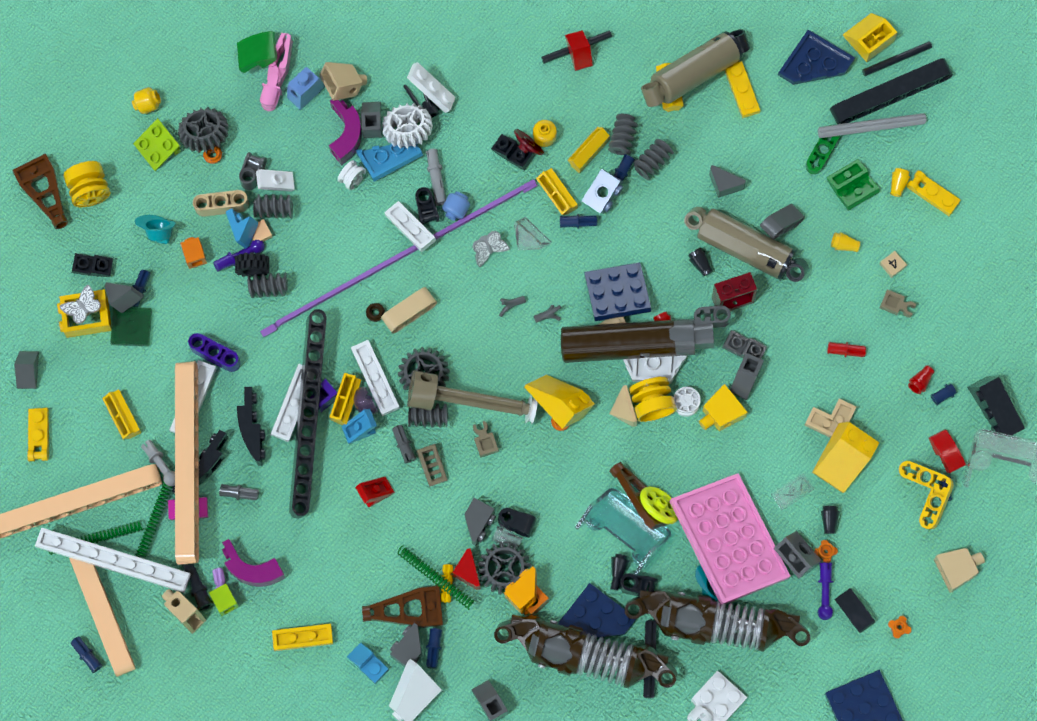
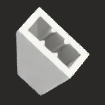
M411 659L405 666L389 704V707L394 711L392 715L398 721H413L442 691L426 672Z

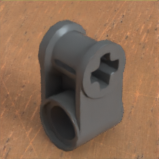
M251 152L247 153L239 173L243 189L253 190L256 188V171L258 169H265L266 157L260 158L252 155ZM246 177H252V180L244 181Z

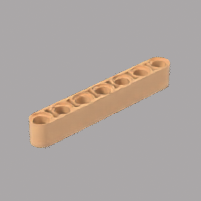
M69 558L115 675L119 677L135 670L134 662L95 565Z

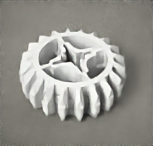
M406 103L405 106L399 104L398 108L393 107L392 112L387 111V116L384 117L382 123L383 135L388 143H391L393 147L398 145L400 149L403 146L408 149L409 146L416 147V144L422 145L423 140H428L433 127L428 111L423 109L421 105L417 106L415 103L411 106Z

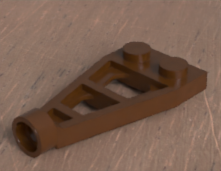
M46 153L13 169L12 171L22 190L51 220L54 228H64L68 224V220L64 215L56 173ZM46 177L49 184L48 189L40 193L36 192L31 184ZM53 194L56 204L47 208L42 199Z
M622 462L615 464L609 472L614 478L619 480L636 511L644 520L645 525L651 530L669 525L654 519L644 509L640 500V493L647 486L626 468ZM632 485H633L639 492H635V490L633 489Z
M421 587L372 605L362 606L363 622L379 621L412 626L415 623L421 628L443 626L439 587ZM419 600L421 602L422 614L419 617L407 616L404 613V605L409 601ZM398 604L400 615L398 617L386 616L384 608L388 605ZM370 610H373V611H374V615H373V616H371Z

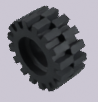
M254 252L239 254L235 257V273L242 275V277H248L249 275L250 278L254 274H257L259 277L262 274L266 276L269 274V256H265V254L260 255V253L254 254Z

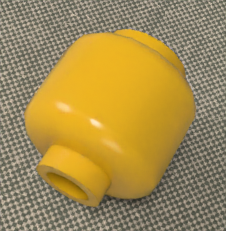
M150 87L135 92L134 100H132L133 108L141 114L157 110L161 103L157 90H153Z
M541 120L534 125L533 139L537 145L548 147L556 141L557 128L554 123L549 120Z

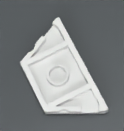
M687 356L623 359L632 382H640L654 377H667L669 384H671Z

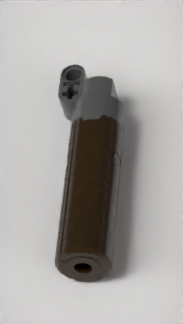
M708 306L696 309L694 319L562 327V360L565 363L695 355V349L714 348L713 328L729 325L731 313L725 306ZM724 313L727 315V318L719 320L717 315ZM701 315H705L704 321H701Z

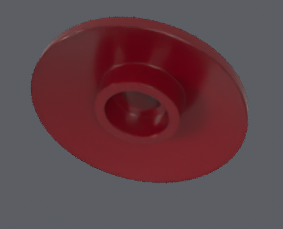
M519 129L514 130V134L520 143L518 147L524 153L530 151L536 155L542 156L544 154L542 148L530 136Z

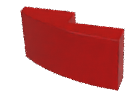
M946 429L929 437L935 455L940 456L946 473H952L966 465L957 445Z

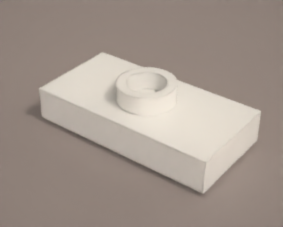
M263 169L256 171L258 189L289 192L295 189L293 172Z

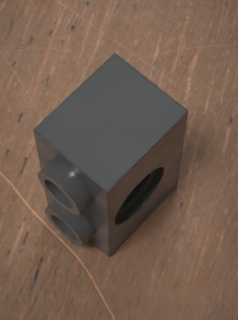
M797 531L786 536L774 547V550L798 578L810 573L821 562V559Z

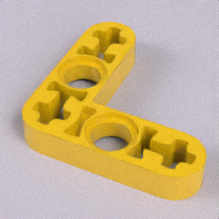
M904 461L899 466L900 475L931 488L919 522L925 529H934L939 524L952 492L953 480L946 475L914 462ZM910 466L911 469L918 471L917 476L913 473L907 474V471L904 470L905 467ZM924 472L931 474L929 482L925 483L922 481L921 476ZM936 479L943 482L946 479L948 487L941 489L942 486L934 482ZM935 497L941 499V505L938 508H934L931 503ZM928 509L937 511V515L933 513L931 516L933 523H929L927 526L925 518H929L932 513L928 512Z

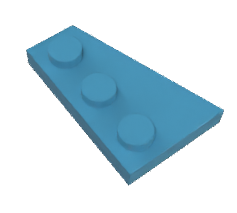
M390 144L379 147V145L374 146L372 149L364 151L362 149L356 150V154L374 182L423 156L417 144L416 147L409 146L408 149L405 146L400 149L398 145L393 147Z

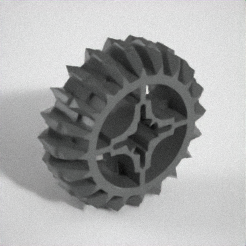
M200 107V110L195 111L193 109V113H187V117H182V122L179 123L178 134L180 141L186 149L189 148L192 152L196 150L198 153L204 150L207 153V150L211 149L214 151V147H220V143H225V138L228 137L229 126L227 119L221 111L217 112L215 108L211 110L209 107L203 110Z
M421 347V352H417V349L414 348V355L408 352V359H401L403 364L398 366L401 370L398 372V377H402L399 382L404 384V390L409 389L412 374L408 375V372L415 362L417 363L416 371H421V366L427 373L436 374L435 372L440 371L437 386L446 387L444 381H449L447 374L450 373V370L446 368L448 362H443L444 356L438 357L439 351L436 350L432 354V348H428L427 352H425L424 347ZM423 360L432 361L436 365H427L423 362Z
M500 542V548L493 544L494 551L487 548L486 553L488 556L482 554L481 558L484 561L478 563L480 567H483L478 570V573L484 574L480 577V580L486 581L484 584L486 588L492 584L491 592L499 588V595L502 594V589H505L511 582L515 583L520 578V574L525 569L531 567V563H524L529 560V556H523L525 553L524 549L517 552L519 546L515 545L512 549L511 542L507 543V547H504L503 542ZM509 554L513 557L504 560L501 559L498 555ZM493 560L497 569L494 575L490 576L488 568ZM517 561L521 565L518 577L512 570ZM501 565H508V571L505 572L504 570L502 572ZM502 577H507L512 581L508 583H501L496 580H499Z

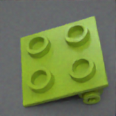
M159 118L133 143L154 171L173 153L177 155L181 152L179 143Z

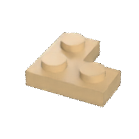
M839 399L831 415L813 407L805 426L831 438L839 423L850 422L856 406Z

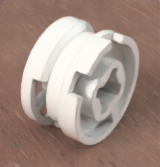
M352 160L340 172L338 182L344 183L347 189L353 190L355 188L354 185L358 186L363 180L362 174H366V169L362 166H357V162Z
M682 387L675 392L676 412L681 416L689 417L698 411L700 395L694 388Z

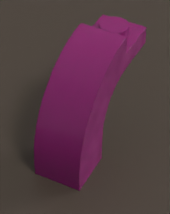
M331 99V108L344 122L345 128L342 135L329 145V149L342 166L358 150L362 138V128L359 115L353 105L348 108L343 100L333 101Z
M230 539L222 542L225 548L221 550L226 559L230 558L224 564L229 572L240 582L250 586L264 587L285 579L275 558L261 565H249L239 558Z

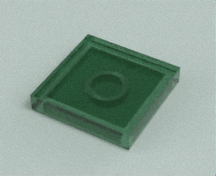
M113 307L110 344L118 346H149L152 309L128 308L121 313Z

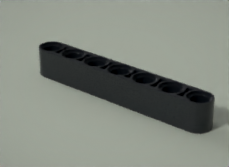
M940 58L833 105L830 108V112L837 125L850 123L950 79L953 73L945 58Z

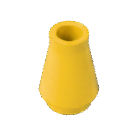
M895 168V171L892 172L890 195L901 197L910 179V172L908 170Z
M835 232L831 241V247L835 248V250L858 252L860 241L842 232Z

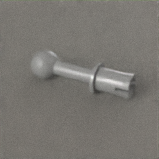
M147 440L145 442L147 447L143 443L141 448L149 457V462L156 463L164 475L163 480L167 486H175V472L169 470L162 460L163 453L157 450L152 440Z

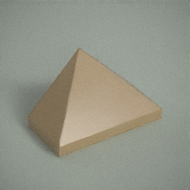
M627 385L622 387L609 414L635 427L637 426V419Z

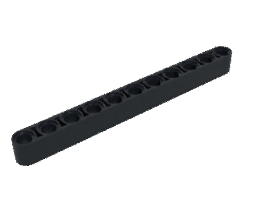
M320 309L313 310L306 320L289 513L296 519L305 516L310 507L327 320L325 312ZM312 316H318L321 319V323H315L312 320ZM310 335H317L319 342H313ZM309 353H315L317 361H312L309 358ZM307 372H313L316 375V379H309ZM306 390L313 392V399L306 397ZM304 409H309L312 412L311 418L304 415ZM302 428H308L311 435L309 437L304 436ZM300 447H306L309 455H302ZM299 466H304L307 469L306 475L299 473ZM297 485L304 486L305 494L297 492ZM296 504L303 506V513L296 512Z

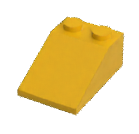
M544 375L524 386L562 429L583 419L595 405L590 396L583 390L549 375Z
M850 422L839 423L812 473L844 493L870 461L879 442Z

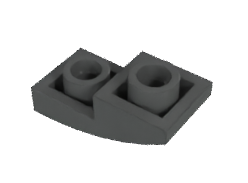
M731 330L722 348L742 358L748 353L761 359L767 346Z

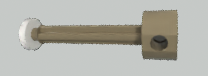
M413 371L408 391V407L431 411L434 401L438 400L517 414L519 417L524 414L525 423L530 421L533 424L537 412V401L531 395L528 403H525L523 400L519 401L437 386V374Z

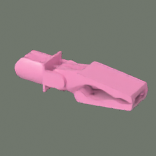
M281 33L276 44L277 60L268 67L267 84L262 83L263 90L260 103L266 111H273L276 108L279 97L282 95L280 87L289 71L293 42L291 35L287 33ZM285 51L283 61L280 62L279 67H277L278 60L282 53Z

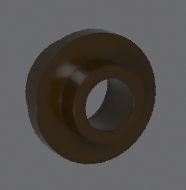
M379 303L370 304L366 309L367 318L372 322L382 320L381 317L385 313L384 307ZM375 310L379 312L376 316L372 315V312Z

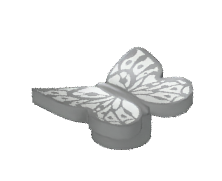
M491 231L488 235L480 237L479 240L473 243L472 248L476 252L475 258L479 267L485 263L493 252H503L510 249L507 243L500 239L501 235L499 232Z
M86 285L76 302H67L59 307L65 314L73 316L75 323L82 324L87 316L100 310L101 304L99 301L94 300L95 295L90 285Z

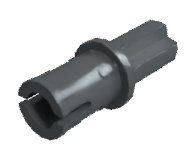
M403 425L395 426L392 431L398 444L396 447L400 449L404 463L416 460L410 445L411 440H408Z
M221 484L219 495L233 497L236 500H240V498L257 500L259 490L243 488L241 485L230 486Z

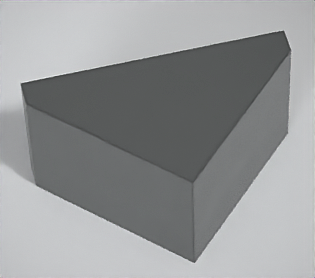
M711 165L709 175L718 198L744 189L746 180Z
M108 282L105 284L109 304L121 313L140 301L144 296L132 286Z
M19 351L14 363L17 389H37L39 351Z

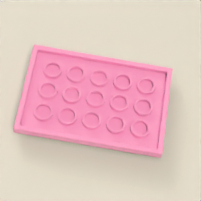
M739 473L671 498L669 501L720 605L723 603L727 604L791 577L782 558L774 550L775 544Z

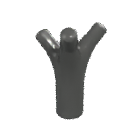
M520 296L514 299L501 298L502 305L506 306L502 309L499 316L502 317L506 311L514 306L526 303L525 297Z
M551 305L546 311L534 315L535 322L537 323L545 319L560 321L561 317L554 313L561 309V306L558 305L554 308V305Z

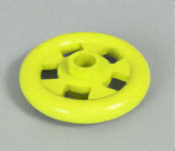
M652 486L642 489L640 493L641 503L654 519L665 524H674L678 521L669 502L671 497L666 492Z

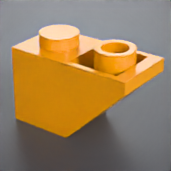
M533 566L530 569H525L515 583L511 582L505 588V598L521 614L536 602L537 572Z

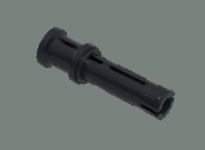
M183 564L184 571L191 573L189 584L192 588L191 596L195 598L198 605L197 610L204 611L211 608L214 602L210 600L207 593L208 588L202 584L195 565Z

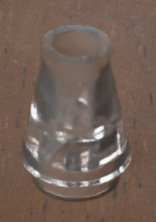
M497 526L492 541L498 545L503 542L505 546L510 542L511 547H514L515 545L520 546L522 537L504 526Z

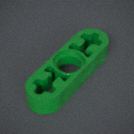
M832 136L830 142L827 141L828 137L819 138L806 162V170L810 174L815 175L822 171L840 136ZM824 145L829 151L826 154H822L818 151V147ZM816 158H820L817 166L815 168H812L811 166L815 162Z

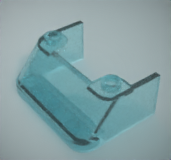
M614 488L608 489L593 501L575 526L577 530L585 523L594 531H600L605 528L634 551L632 553L633 562L638 565L634 572L635 575H638L650 564L671 537L670 530L665 526L652 530L647 527L630 499Z

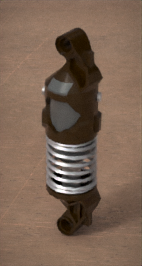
M659 589L653 592L641 590L639 597L629 600L625 605V614L628 618L637 619L642 615L650 614L664 636L671 637L672 640L686 639L700 645L710 642L715 644L717 641L722 645L726 640L727 645L730 646L734 638L735 647H738L741 641L743 649L748 644L750 650L754 648L761 652L765 651L783 636H788L798 646H805L810 641L808 629L799 622L800 615L788 614L778 607L771 609L760 608L757 621H755V607L753 606L748 620L747 605L744 606L742 618H740L741 606L739 604L736 606L735 611L732 603L726 608V604L720 605L719 601L712 600L709 596L699 595L698 597L687 596L683 592L674 594L666 589ZM631 604H635L639 607V611L636 614H632L629 612L628 607ZM799 631H803L807 635L802 641L795 638Z
M513 614L511 620L498 624L494 632V638L497 642L505 644L518 639L526 649L532 663L538 664V667L544 669L546 667L557 669L558 673L564 675L580 674L581 676L584 672L587 677H590L592 672L594 673V679H597L602 669L601 681H604L608 669H610L608 682H612L615 671H617L615 684L618 685L620 683L621 687L624 686V688H630L650 675H653L659 684L665 688L672 687L677 679V670L668 662L669 656L657 653L648 644L642 646L630 644L625 652L626 644L624 642L618 650L617 640L613 642L611 647L610 638L605 643L603 636L597 641L596 635L591 637L590 633L587 634L581 627L574 625L569 627L562 626L554 620L547 622L538 615L522 617ZM506 629L509 635L503 636L499 630ZM670 673L673 676V678L671 680H666L663 677V674Z

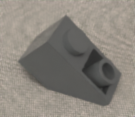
M381 101L362 102L361 121L363 138H382Z
M748 353L745 354L730 389L732 394L745 400L748 399L764 360Z
M473 498L464 514L474 546L484 540L486 536L485 529L488 525L491 526L496 518V515H494L495 509L476 498Z
M415 623L412 626L408 625L402 633L404 637L400 642L396 641L390 648V651H392L390 653L391 658L403 667L406 666L410 659L417 663L422 656L419 628Z
M489 680L471 689L489 721H498L508 715V710Z

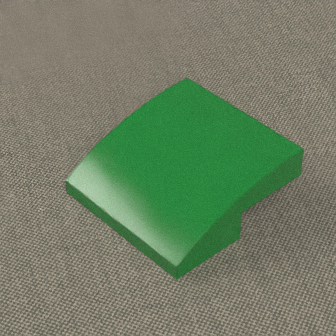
M273 31L258 33L237 42L238 63L241 72L246 73L257 65L265 68L277 60L275 33Z
M859 159L826 177L830 186L848 211L880 192V188L869 176V171Z

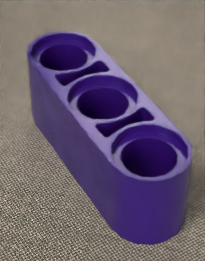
M194 333L189 337L188 344L194 354L229 372H235L240 368V359L233 350L199 333ZM196 341L203 342L200 347L193 346ZM212 350H219V353L217 355H210V352ZM228 359H236L233 364H226Z

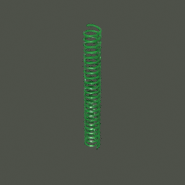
M164 481L162 488L160 489L161 492H159V495L157 496V502L153 507L155 510H152L153 513L150 514L152 517H149L150 520L146 525L148 528H145L146 531L143 532L144 535H142L143 539H141V542L139 543L140 546H138V550H136V557H140L138 555L146 557V555L141 552L148 553V551H145L141 548L149 549L148 547L142 544L150 546V544L146 543L145 541L152 542V540L145 538L149 537L153 539L152 536L146 533L155 535V533H152L149 530L156 531V529H153L149 526L157 528V526L152 523L159 524V522H156L152 519H156L159 521L160 519L153 515L162 517V515L157 514L156 512L163 513V511H160L156 508L164 510V508L160 507L159 505L166 506V504H163L159 501H167L160 497L169 499L167 496H164L162 494L170 495V493H167L163 490L171 492L170 489H167L164 486L172 488V486H167L164 483Z
M137 521L138 528L136 522H133L134 528L130 522V529L126 523L127 532L124 525H122L123 532L120 526H118L119 533L117 527H115V533L111 527L112 536L109 529H107L108 537L105 530H103L104 537L102 532L99 531L100 538L98 532H96V538L94 533H92L93 541L90 534H88L89 542L98 543V540L102 542V539L105 541L106 539H113V537L117 538V535L121 537V534L124 536L125 534H132V532L136 533V530L139 532L140 529L143 531L144 528L141 527L139 521Z
M404 545L398 549V556H401L412 567L421 571V574L427 576L438 587H441L442 590L444 589L447 594L453 596L456 601L462 603V606L465 605V608L470 610L469 607L474 603V599L471 600V597L465 596L462 590L459 591V588L453 587L454 584H450L451 581L442 577V574L439 575V572L433 570V567L430 568V565L427 566V563L424 564V561L421 562V559H418L419 557H416V554L407 550V547L399 554Z

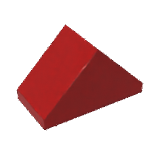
M583 30L565 35L574 70L577 71L593 66L590 44Z
M471 548L466 549L452 572L453 577L476 590H480Z

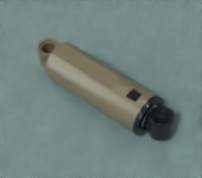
M739 29L731 33L727 31L722 32L651 76V81L641 87L646 105L654 107L663 102L672 103L742 59L743 53L750 49L745 30Z
M694 207L685 216L684 222L689 229H699L698 239L780 281L786 274L789 280L799 282L808 272L809 267L804 259H794L797 250L775 239L773 240L762 232L714 208L707 214L702 207ZM692 215H696L699 218V222L695 221ZM793 267H798L801 273L795 272Z

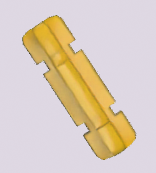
M444 564L442 567L444 575L442 577L451 581L450 584H452L453 577L451 574H453V565ZM441 589V602L451 603L452 596L447 594L444 589Z

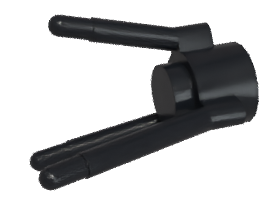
M404 85L403 87L413 103L419 106L420 104L407 85ZM423 93L425 101L422 103V107L433 118L439 114L440 108Z

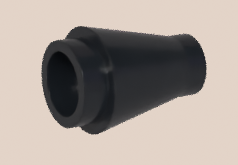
M701 247L688 255L689 261L703 277L713 271L706 252Z
M823 506L821 516L824 534H836L840 514L838 506Z

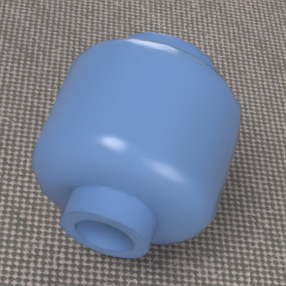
M457 191L450 193L442 207L446 213L445 216L453 221L463 219L470 207L469 198Z

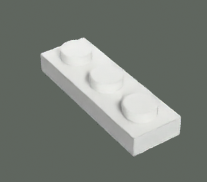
M418 62L414 63L407 78L443 112L450 111L456 97Z
M399 201L384 212L385 216L421 252L436 241L435 237Z

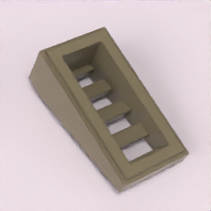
M435 444L416 450L429 487L448 480ZM433 451L434 455L423 457V454ZM436 459L434 463L428 465L425 463V461ZM438 465V470L428 472L429 468ZM441 473V477L431 480L430 476Z

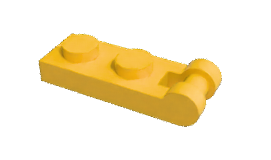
M919 170L914 174V179L910 180L906 185L909 190L947 216L952 214L961 201ZM920 182L925 185L923 188L918 186Z
M48 408L28 409L27 458L29 462L35 461V459L49 460ZM42 447L41 451L35 452V448Z

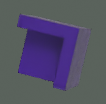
M326 379L321 382L318 409L321 413L335 402L337 391Z

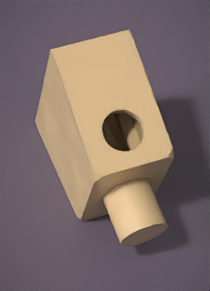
M325 62L319 75L333 101L355 97L358 95L361 86L367 84V76L365 74L358 75L356 69L351 64Z
M967 548L942 553L934 558V562L950 593L976 577L979 573L976 566L985 563L981 552L971 556Z
M168 589L163 593L162 598L166 601L164 603L165 607L192 634L206 621L197 608L179 591L174 593L171 589Z

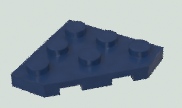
M807 30L778 72V76L793 85L842 76L846 74L855 57Z
M589 583L558 624L566 627L570 625L581 627L587 634L590 633L591 637L596 635L597 639L602 636L605 638L625 635L636 619L628 618L625 614V609Z

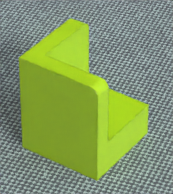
M227 584L209 592L221 616L239 608Z

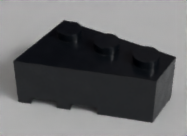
M986 376L967 387L991 425V430L995 437L1007 439L1025 429L999 377Z

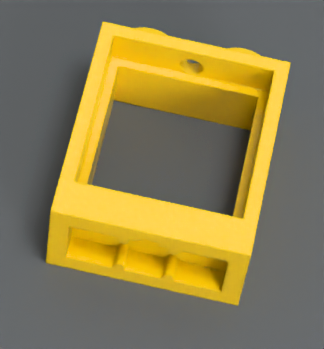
M105 289L93 291L95 295L94 300L98 299L101 304V322L69 327L68 315L59 306L67 302H76L80 298L81 293L59 296L60 303H57L58 313L62 315V321H59L60 331L64 332L67 338L112 331L109 300Z

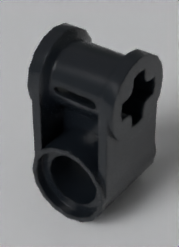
M426 187L419 188L415 193L420 223L424 225L427 222H439L437 208L431 191ZM427 195L429 198L426 201H421L419 197Z
M503 508L499 512L498 524L501 528L515 532L523 537H531L537 518L511 508ZM506 515H509L510 519L505 522L504 518Z
M627 573L622 576L619 588L625 594L639 597L641 590L647 591L648 584V591L653 592L658 579ZM627 579L631 580L634 586L627 588L623 582Z

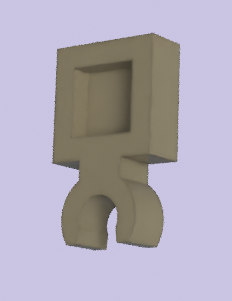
M887 289L880 309L898 315V312L901 311L904 316L910 318L913 313L907 311V308L915 309L916 304L911 301L904 302L905 296Z
M483 421L484 428L482 430H478L476 425H473L474 433L479 435V437L474 438L480 458L499 452L493 433L487 434L488 426L485 421Z

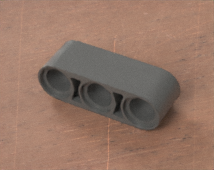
M791 203L769 215L760 224V227L774 240L797 227L804 220L805 216Z

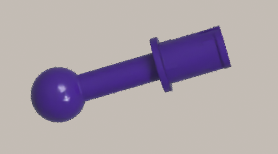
M252 240L248 248H244L234 254L228 252L226 256L214 261L213 265L217 272L231 265L235 266V257L237 255L250 254V252L255 254L262 253L265 244L260 240Z
M820 563V580H818V583H822V600L817 614L820 619L829 620L833 616V609L829 606L830 583H834L832 581V563Z

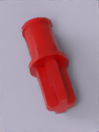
M828 342L827 354L844 355V357H865L866 347L850 345L848 342L846 344Z

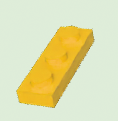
M737 62L724 70L742 118L760 113V108L743 62Z
M331 624L272 630L274 651L333 644Z

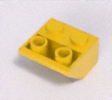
M870 13L845 32L843 37L868 62L895 41L897 31L885 18Z

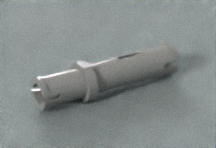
M429 149L426 151L428 160L427 171L430 172L435 205L441 206L446 201L441 175L442 165L439 164L438 150Z

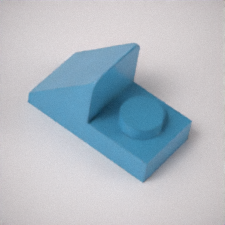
M231 208L226 211V215L236 242L246 249L250 245L258 222L250 216L244 219L240 212L237 213Z
M364 409L341 427L348 444L375 434V427L377 425L371 410Z
M362 643L347 656L374 684L389 671L374 653Z

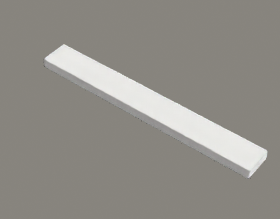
M41 528L35 544L36 548L183 593L186 591L191 573L45 528Z

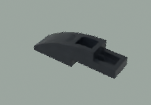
M244 387V406H237L238 424L250 455L258 466H262V460L266 459L265 448H262V441H265V429L262 430L260 424H254L258 422L257 411H254V404H257L258 397L252 387Z
M220 429L217 434L214 433L212 435L207 450L204 449L199 456V485L213 474L225 458L220 451L226 443L228 436ZM172 486V492L175 495V486Z

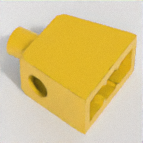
M724 384L703 406V412L706 416L699 420V424L704 430L714 425L718 431H721L746 418L748 412Z

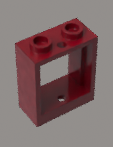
M751 272L714 284L712 293L714 306H725L732 311L753 304L757 288Z

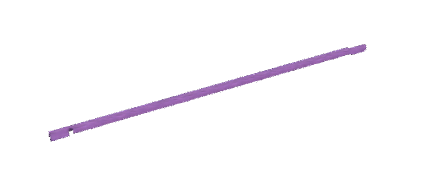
M533 179L433 234V236L437 240L521 193L520 191L525 193L537 186L535 180ZM413 245L284 316L274 324L261 330L262 336L269 335L276 331L277 327L419 249Z

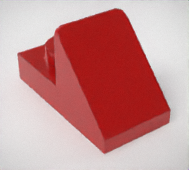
M386 477L362 482L355 487L364 504L366 503L368 507L379 503L395 493Z

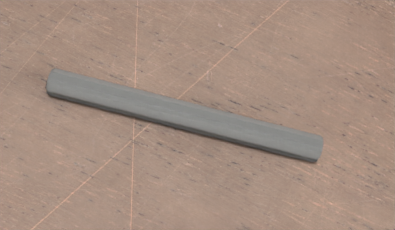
M924 113L823 126L818 128L819 138L921 125L925 124L927 119Z

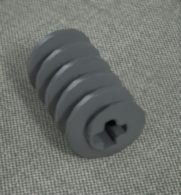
M623 113L616 115L615 127L612 130L613 134L609 142L610 148H608V151L617 155L631 154V151L627 148H632L633 144L628 141H634L635 138L631 135L636 134V130L633 128L638 127L632 115Z
M656 139L654 144H651L649 149H646L644 154L639 156V160L636 159L634 161V168L641 177L649 181L648 173L655 175L653 168L660 170L658 163L665 165L663 158L670 160L668 153L674 154V152L666 142Z
M258 194L253 204L254 218L257 217L259 212L261 218H264L265 213L268 218H271L273 213L275 218H279L280 214H282L283 218H287L289 213L292 219L293 200H291L290 195L287 196L286 200H284L283 195H280L279 199L276 200L275 194H273L271 200H269L267 194H265L264 199H261L260 194Z
M286 272L283 278H281L279 273H277L276 278H273L272 273H270L268 279H266L264 274H262L261 279H258L257 274H254L253 280H251L248 275V291L251 298H255L256 293L259 298H262L264 292L266 297H270L271 292L274 297H277L279 291L282 296L286 295L288 290Z
M437 403L431 411L409 407L408 426L411 427L414 421L416 427H419L421 422L423 427H427L428 422H430L432 428L435 427L436 422L439 428H442L444 423L447 427V404H444L443 408L440 409L439 403Z

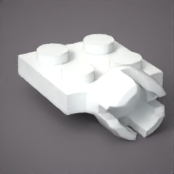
M717 671L691 699L695 708L689 713L687 719L688 721H697L698 719L701 721H727L747 697Z

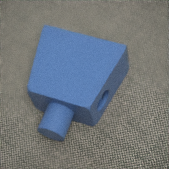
M305 67L289 82L287 99L301 110L325 85L309 68Z

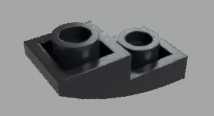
M503 134L500 135L491 148L496 154L524 171L535 157L534 153L530 151L524 153L518 147L517 141Z
M75 253L71 273L110 277L113 258L94 255L93 257Z
M851 588L834 599L859 633H862L875 623L873 617Z

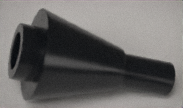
M615 554V557H611L613 578L610 589L618 591L620 579L630 560H626L627 556Z

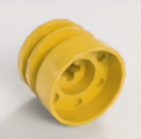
M81 162L68 168L63 174L66 186L70 189L69 195L72 198V204L75 207L82 208L99 204L105 201L111 194L108 183L104 179L105 174L100 162Z
M667 377L645 379L629 388L630 395H633L632 402L639 403L635 406L638 421L658 420L676 411L674 398L666 396L671 392Z

